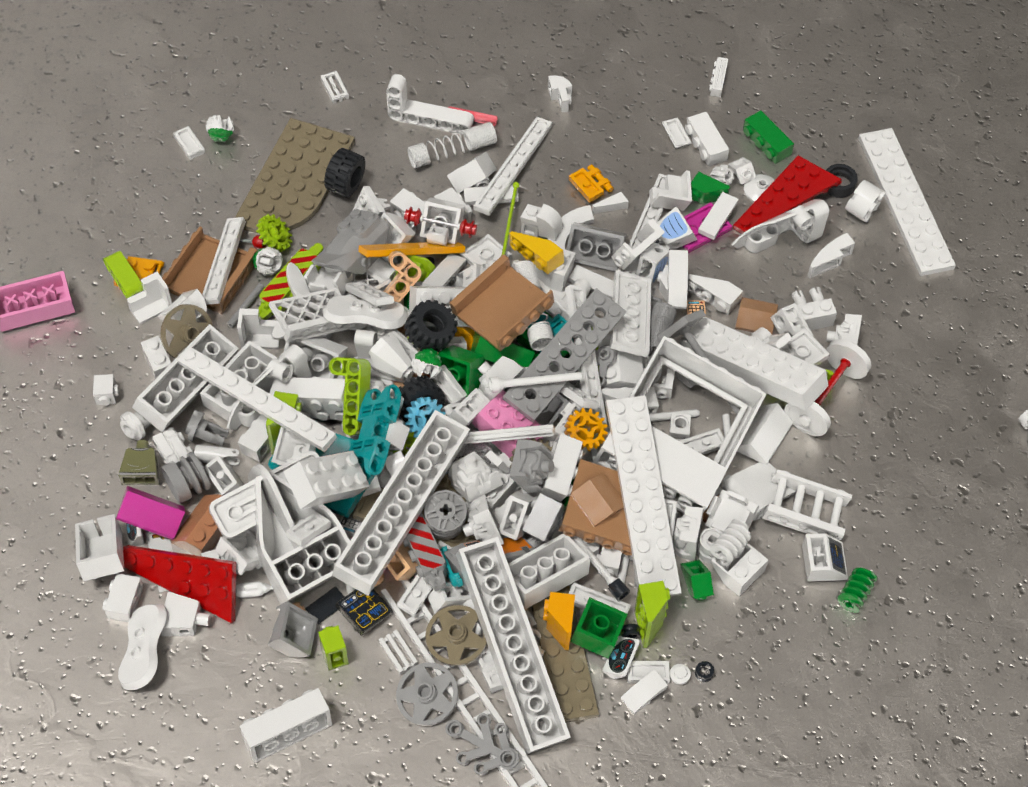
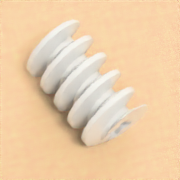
M733 519L731 524L726 527L710 547L709 551L719 560L731 563L734 557L738 555V552L742 550V547L751 539L746 523L740 519Z

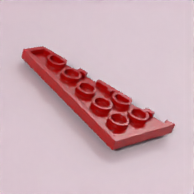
M798 155L733 224V229L743 234L754 226L805 204L821 193L828 192L829 188L842 184V179Z
M131 545L123 547L125 568L172 593L199 601L201 608L230 623L235 621V561Z

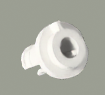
M126 411L120 416V427L124 434L131 439L141 440L145 437V429L152 425L146 419L144 420L138 412L133 414Z

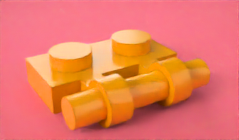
M592 164L587 168L589 172L581 168L569 175V181L589 203L603 196V189H606L608 193L614 190L610 180L604 178L600 169L595 168Z

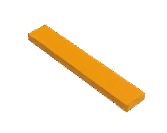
M427 242L359 245L358 252L366 257H387L393 251H400L406 256L464 253L465 246L459 242L456 244L447 243L446 246Z

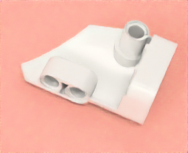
M811 200L752 227L739 236L732 243V246L737 249L745 246L748 251L758 253L775 245L779 234L788 230H793L801 241L805 243L812 242L823 235L829 215V207L824 200Z
M297 345L289 346L277 359L270 361L267 370L253 384L270 393L274 378L283 382H287L291 377L312 378L304 351ZM238 400L229 417L227 429L236 430L241 424L250 427L252 422L257 420L261 413Z

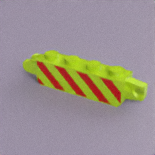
M316 243L309 250L305 248L299 249L288 263L295 264L304 276L309 267L313 265L311 261L323 251V245ZM288 263L259 294L261 304L258 309L261 320H268L271 316H275L269 307L271 301L293 297L286 277ZM315 265L318 271L321 268V266ZM282 306L277 307L278 310L283 312L287 309Z

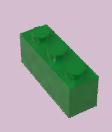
M761 110L745 119L743 126L744 134L751 138L755 145L766 154L767 158L777 164L792 155L794 143Z

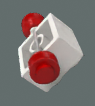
M430 197L425 202L424 214H422L420 208L417 211H413L412 207L409 210L406 209L404 214V220H406L407 224L414 222V225L417 226L422 222L420 237L427 238V233L431 226L444 227L449 229L447 243L456 244L460 240V234L462 237L464 234H469V238H471L477 232V225L474 220L472 223H468L467 219L463 220L466 206L464 204Z

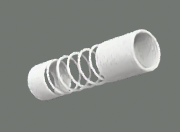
M487 122L461 130L460 137L456 133L452 134L451 139L445 135L443 143L439 138H436L434 145L432 142L427 141L426 146L424 143L408 147V156L413 168L416 169L429 163L431 164L427 150L428 142L433 146L436 158L439 161V155L436 150V140H439L448 159L444 145L445 137L451 142L453 153L456 156L457 153L453 145L454 134L460 141L463 153H465V148L461 140L462 132L466 146L470 151L496 144L497 135L493 124Z
M520 261L512 266L514 270L540 289L533 262ZM544 312L541 315H546L545 320L531 323L533 325L530 328L527 327L530 346L536 351H542L554 338L550 323L546 322L548 315Z

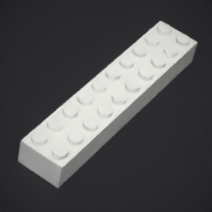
M436 410L433 412L335 563L332 576L369 596L424 509L426 501L434 493L466 442L470 431L469 428Z
M499 537L459 549L456 557L526 754L566 741L571 736Z

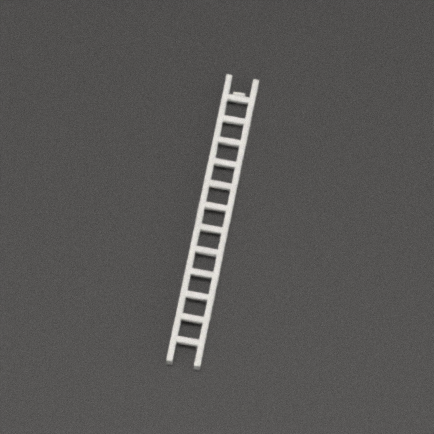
M408 579L401 580L402 585L407 590L410 582ZM386 588L381 590L382 597L427 663H435L432 658L433 655L430 651H427L421 642L426 638V631L417 635L410 626L423 617L429 623L433 616L423 603L419 608L420 612L415 614L414 617L406 619ZM437 622L433 625L430 636L441 630ZM440 647V648H433V649H434L437 653H440V652H442V651L445 650V649L447 650V647ZM447 664L443 665L448 670L455 667ZM460 665L458 668L464 677L457 680L458 687L468 682L475 693L463 701L458 697L456 707L473 733L484 740L483 734L477 726V717L479 715L472 718L465 708L467 705L480 699L487 709L482 713L491 715L496 724H505V722L467 666ZM431 668L436 677L444 673L438 669ZM450 684L446 692L452 700L453 686ZM504 726L499 728V733L504 732ZM493 729V730L491 731V733H492V737H495L497 734L495 733V730ZM509 730L507 736L510 748L518 752L521 760L515 768L510 770L504 769L501 766L497 767L509 787H518L511 775L524 767L527 768L533 779L520 787H533L536 784L539 787H548L526 755L524 749L521 748ZM488 754L491 760L497 758L492 754Z

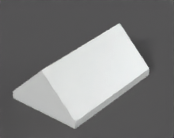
M778 403L760 406L737 452L767 465L792 427L793 421Z

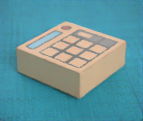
M705 300L687 301L686 315L701 309L706 314Z

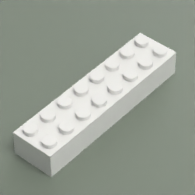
M704 317L691 327L690 332L711 363L725 368L729 373L741 377L748 384L759 387L763 392L804 411L828 387L825 369L721 323ZM683 335L680 338L681 346L693 350Z

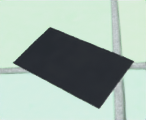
M335 586L306 607L305 610L318 618L317 624H320L341 608L338 602L344 599L345 596Z

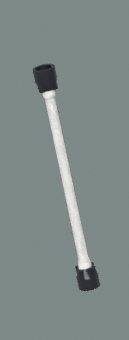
M563 516L561 517V519H560V521H559V525H560V526H561L562 521H563ZM576 536L570 537L591 558L590 562L605 578L609 586L608 589L617 601L624 599L630 593L629 588L620 578L616 579L608 572L581 538Z

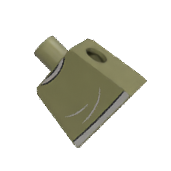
M138 440L136 448L126 449L118 475L121 485L160 484L156 452L154 448H148V441Z

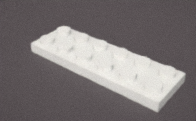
M616 270L614 274L613 301L627 312L611 330L610 348L637 356L648 357L650 350L651 279Z

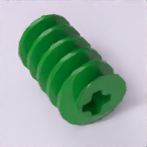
M865 568L853 569L852 575L849 576L845 587L837 598L840 606L852 613L860 612L859 608L863 607V602L867 600V595L871 592L870 589L874 587V583L878 580L877 576Z

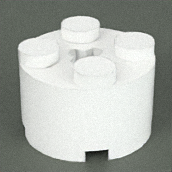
M863 180L854 191L853 197L849 199L845 210L867 223L872 216L871 213L876 211L881 204L880 201L886 192L869 181Z

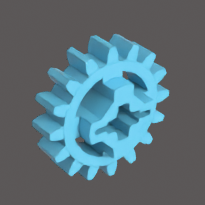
M423 397L417 398V401L410 402L412 407L406 408L409 414L404 415L405 418H408V422L405 425H410L409 433L414 432L413 437L417 438L435 410L444 415L446 412H441L442 404L436 405V399L431 400L430 397H424V399Z

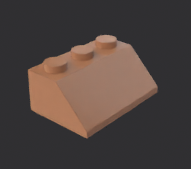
M204 495L176 533L174 540H171V543L196 556H202L201 553L213 550L223 535L209 512V506L211 502L220 498L221 495Z

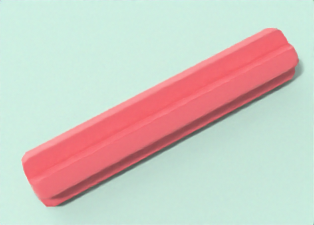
M452 106L448 107L470 112L474 116L473 122L482 124L491 122L493 126H496L498 117L495 115Z

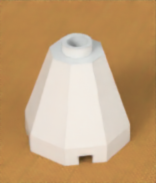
M390 332L388 333V338L383 336L376 342L368 353L371 356L370 360L368 358L366 360L370 362L371 368L375 371L402 381L410 379L414 374L411 365L412 360L398 338Z

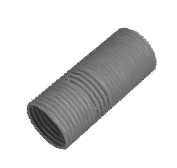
M661 302L653 306L650 316V350L648 356H652L659 345L660 339L658 336L674 323L676 309L668 303Z

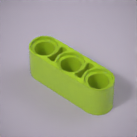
M120 250L103 258L107 270L126 298L144 291L140 279Z

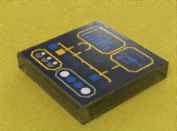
M355 589L335 604V607L361 636L393 613V610L374 589L369 596Z

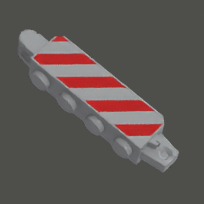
M421 512L403 540V544L410 549L408 554L412 563L416 561L418 565L415 569L419 578L423 577L426 584L430 583L433 589L438 591L447 587L444 578L448 572L445 565L446 561Z

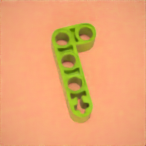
M336 357L329 362V370L334 375L345 376L343 431L349 436L359 435L362 423L358 422L357 419L364 396L370 390L371 364L366 359Z

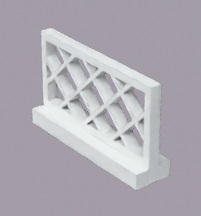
M337 287L269 303L270 309L285 333L284 339L286 343L355 327L356 323L336 324L318 315L320 311L323 312L324 310L323 303H328L330 300L326 298L327 296H341ZM317 299L321 301V304H315L310 302V300ZM298 302L305 306L302 309L297 306H294L293 304ZM282 306L287 308L286 313L278 310L277 307ZM307 306L316 309V314L307 311ZM290 310L300 313L299 318L290 315ZM303 315H305L307 317L312 318L313 320L305 321L301 318ZM285 319L291 320L296 323L287 325Z

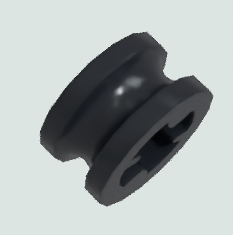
M637 624L624 625L621 629L623 632L622 637L639 639L641 637L640 632H638L640 626Z
M707 661L698 663L695 670L697 680L703 683L711 681L714 675L713 665ZM701 669H708V675H706L705 673L704 675H702Z

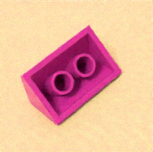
M127 486L116 520L174 540L185 509L182 505Z

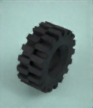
M422 375L421 377L417 376V379L412 377L410 382L405 381L403 383L404 386L399 387L401 396L404 398L400 417L404 422H408V418L404 417V415L409 414L406 408L412 407L410 402L416 401L417 398L423 397L424 399V397H430L431 400L436 399V405H444L445 403L443 400L445 395L442 389L433 379L426 375L424 378Z

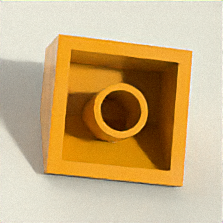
M550 592L549 599H545L543 620L547 621L546 629L564 650H569L575 595Z

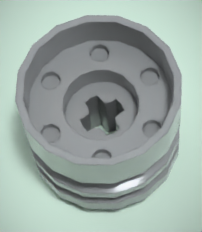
M192 451L187 453L188 461L183 456L179 458L181 467H178L174 461L161 467L166 483L179 504L192 498L191 488L198 494L202 493L200 484L204 490L211 488L205 467Z
M437 491L426 501L424 509L425 521L436 539L449 540L460 535L467 515L465 501L454 491ZM444 509H446L448 512V515L446 516L443 513Z

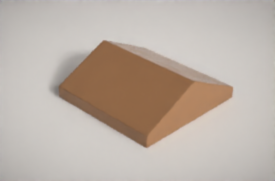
M742 297L735 329L755 332L760 327H764L772 334L774 324L770 317L777 313L778 304Z
M604 473L588 480L571 493L594 527L624 509L621 496Z

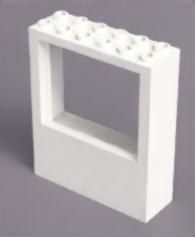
M663 336L629 397L645 396L662 365H665L740 408L714 460L709 459L651 425L664 499L677 501L676 509L684 514L686 506L703 508L704 512L719 487L766 393L762 392L759 387L748 384L741 377L732 375L725 368L711 363L709 359L695 354L690 348L681 346L674 339ZM609 432L593 462L617 471L611 432Z

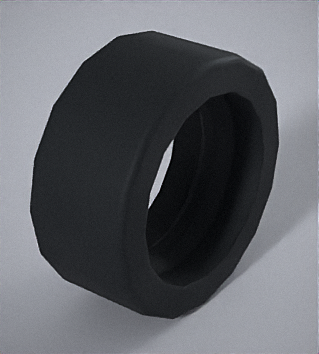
M834 164L826 169L831 174L843 176L850 182L846 186H833L829 188L827 193L830 196L845 198L854 193L858 177L853 168L845 164Z

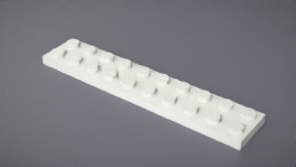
M889 128L859 134L858 140L880 189L886 192L884 195L885 200L919 275L924 276L954 270L955 262L893 129Z
M646 395L606 400L605 404L637 586L639 584L664 581L665 588H669L670 596L680 595L682 592Z

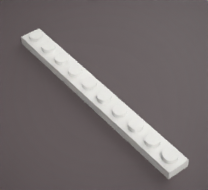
M569 285L565 288L570 318L586 301L585 287ZM590 324L583 325L586 331H592ZM573 337L574 344L580 345L582 343L580 338ZM594 350L578 369L583 374V378L580 380L581 390L599 403L597 410L592 409V413L599 412L598 417H604V422L607 423ZM602 444L597 449L594 447L591 449L593 460Z
M189 346L177 359L181 366L323 452L336 440L337 436L333 431Z

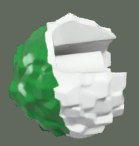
M213 115L209 117L206 123V130L214 142H225L233 134L234 124L229 116L228 119L223 120L220 115Z
M271 247L261 248L254 254V267L264 276H272L281 269L283 258L277 249Z
M432 348L419 351L411 361L412 371L420 377L422 373L430 375V379H433L442 369L440 355Z

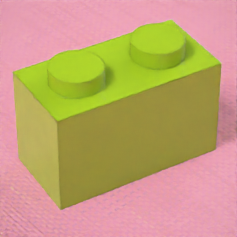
M328 626L319 631L321 650L328 670L348 665L347 650L339 626Z

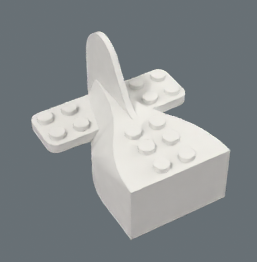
M308 451L271 471H268L262 464L253 466L248 474V483L214 500L209 506V512L223 537L227 539L234 538L256 526L258 557L280 604L287 601L290 602L334 578L332 576L334 565L350 542L339 520L325 505L321 504L300 509L285 477L284 471L298 461L319 457L314 451ZM315 512L331 521L329 529L303 546H299L286 537V531L296 525L297 521L307 518Z

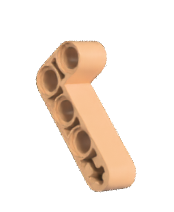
M393 251L388 256V261L399 273L383 292L392 295L394 301L400 303L410 291V286H414L420 279L421 269L402 252ZM395 256H402L400 264H393ZM412 267L416 268V274L414 276H408V269ZM398 282L405 284L404 289L401 291L395 289Z

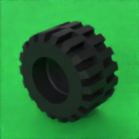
M345 148L339 149L331 158L325 172L324 185L326 189L346 198L350 197L362 181L365 172V157Z
M426 300L425 303L422 301L416 305L407 318L404 329H407L405 335L409 336V343L412 342L414 344L413 347L420 348V351L432 348L439 352L445 349L457 332L456 326L458 325V322L455 320L456 316L451 313L452 309L450 307L446 308V304L443 302L439 304L437 300L433 302ZM424 321L434 324L438 332L429 330L425 326Z

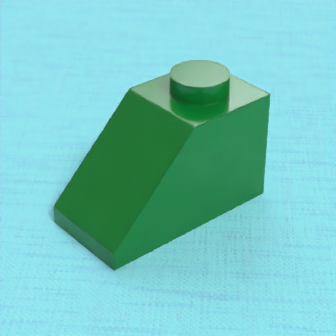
M699 171L691 181L692 200L701 204L716 202L722 192L729 194V185Z
M700 560L680 563L688 592L694 599L703 600L708 598V596L714 595L711 572Z

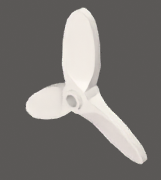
M291 262L288 263L286 277L293 297L310 293L299 268ZM314 299L310 300V302H313L315 304H321V301H315ZM296 303L299 308L303 309L305 306L301 303ZM307 306L306 308L307 311L314 314L317 312L316 309ZM290 310L289 312L290 315L299 318L300 313ZM320 311L318 315L324 317L323 312ZM303 315L301 319L305 320V318L309 317ZM285 319L287 325L296 323L291 320ZM279 322L272 331L271 336L273 340L284 338L285 333Z

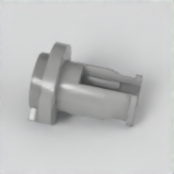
M194 410L185 434L189 435L188 440L193 442L195 437L223 447L230 429H223L219 425L203 419L205 413Z

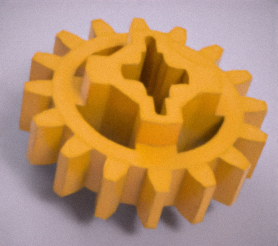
M582 408L580 413L575 410L573 415L567 418L568 421L564 427L568 429L564 433L582 441L581 449L587 447V450L591 451L593 447L597 449L605 441L604 438L608 432L604 430H606L608 425L602 423L605 418H599V412L593 414L591 408L588 412ZM579 420L578 424L574 426L575 421ZM598 433L597 438L593 440L594 435Z

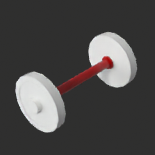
M837 339L832 341L826 350L830 353L827 360L836 371L828 380V387L806 411L789 403L786 404L785 413L793 421V425L802 432L812 436L826 434L830 428L831 421L826 411L820 406L842 374L853 379H861L870 371V358L864 350L850 341Z

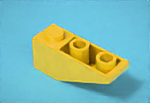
M513 231L509 233L511 248L522 254L526 260L533 262L539 270H543L546 274L551 273L564 263L563 249L551 240Z

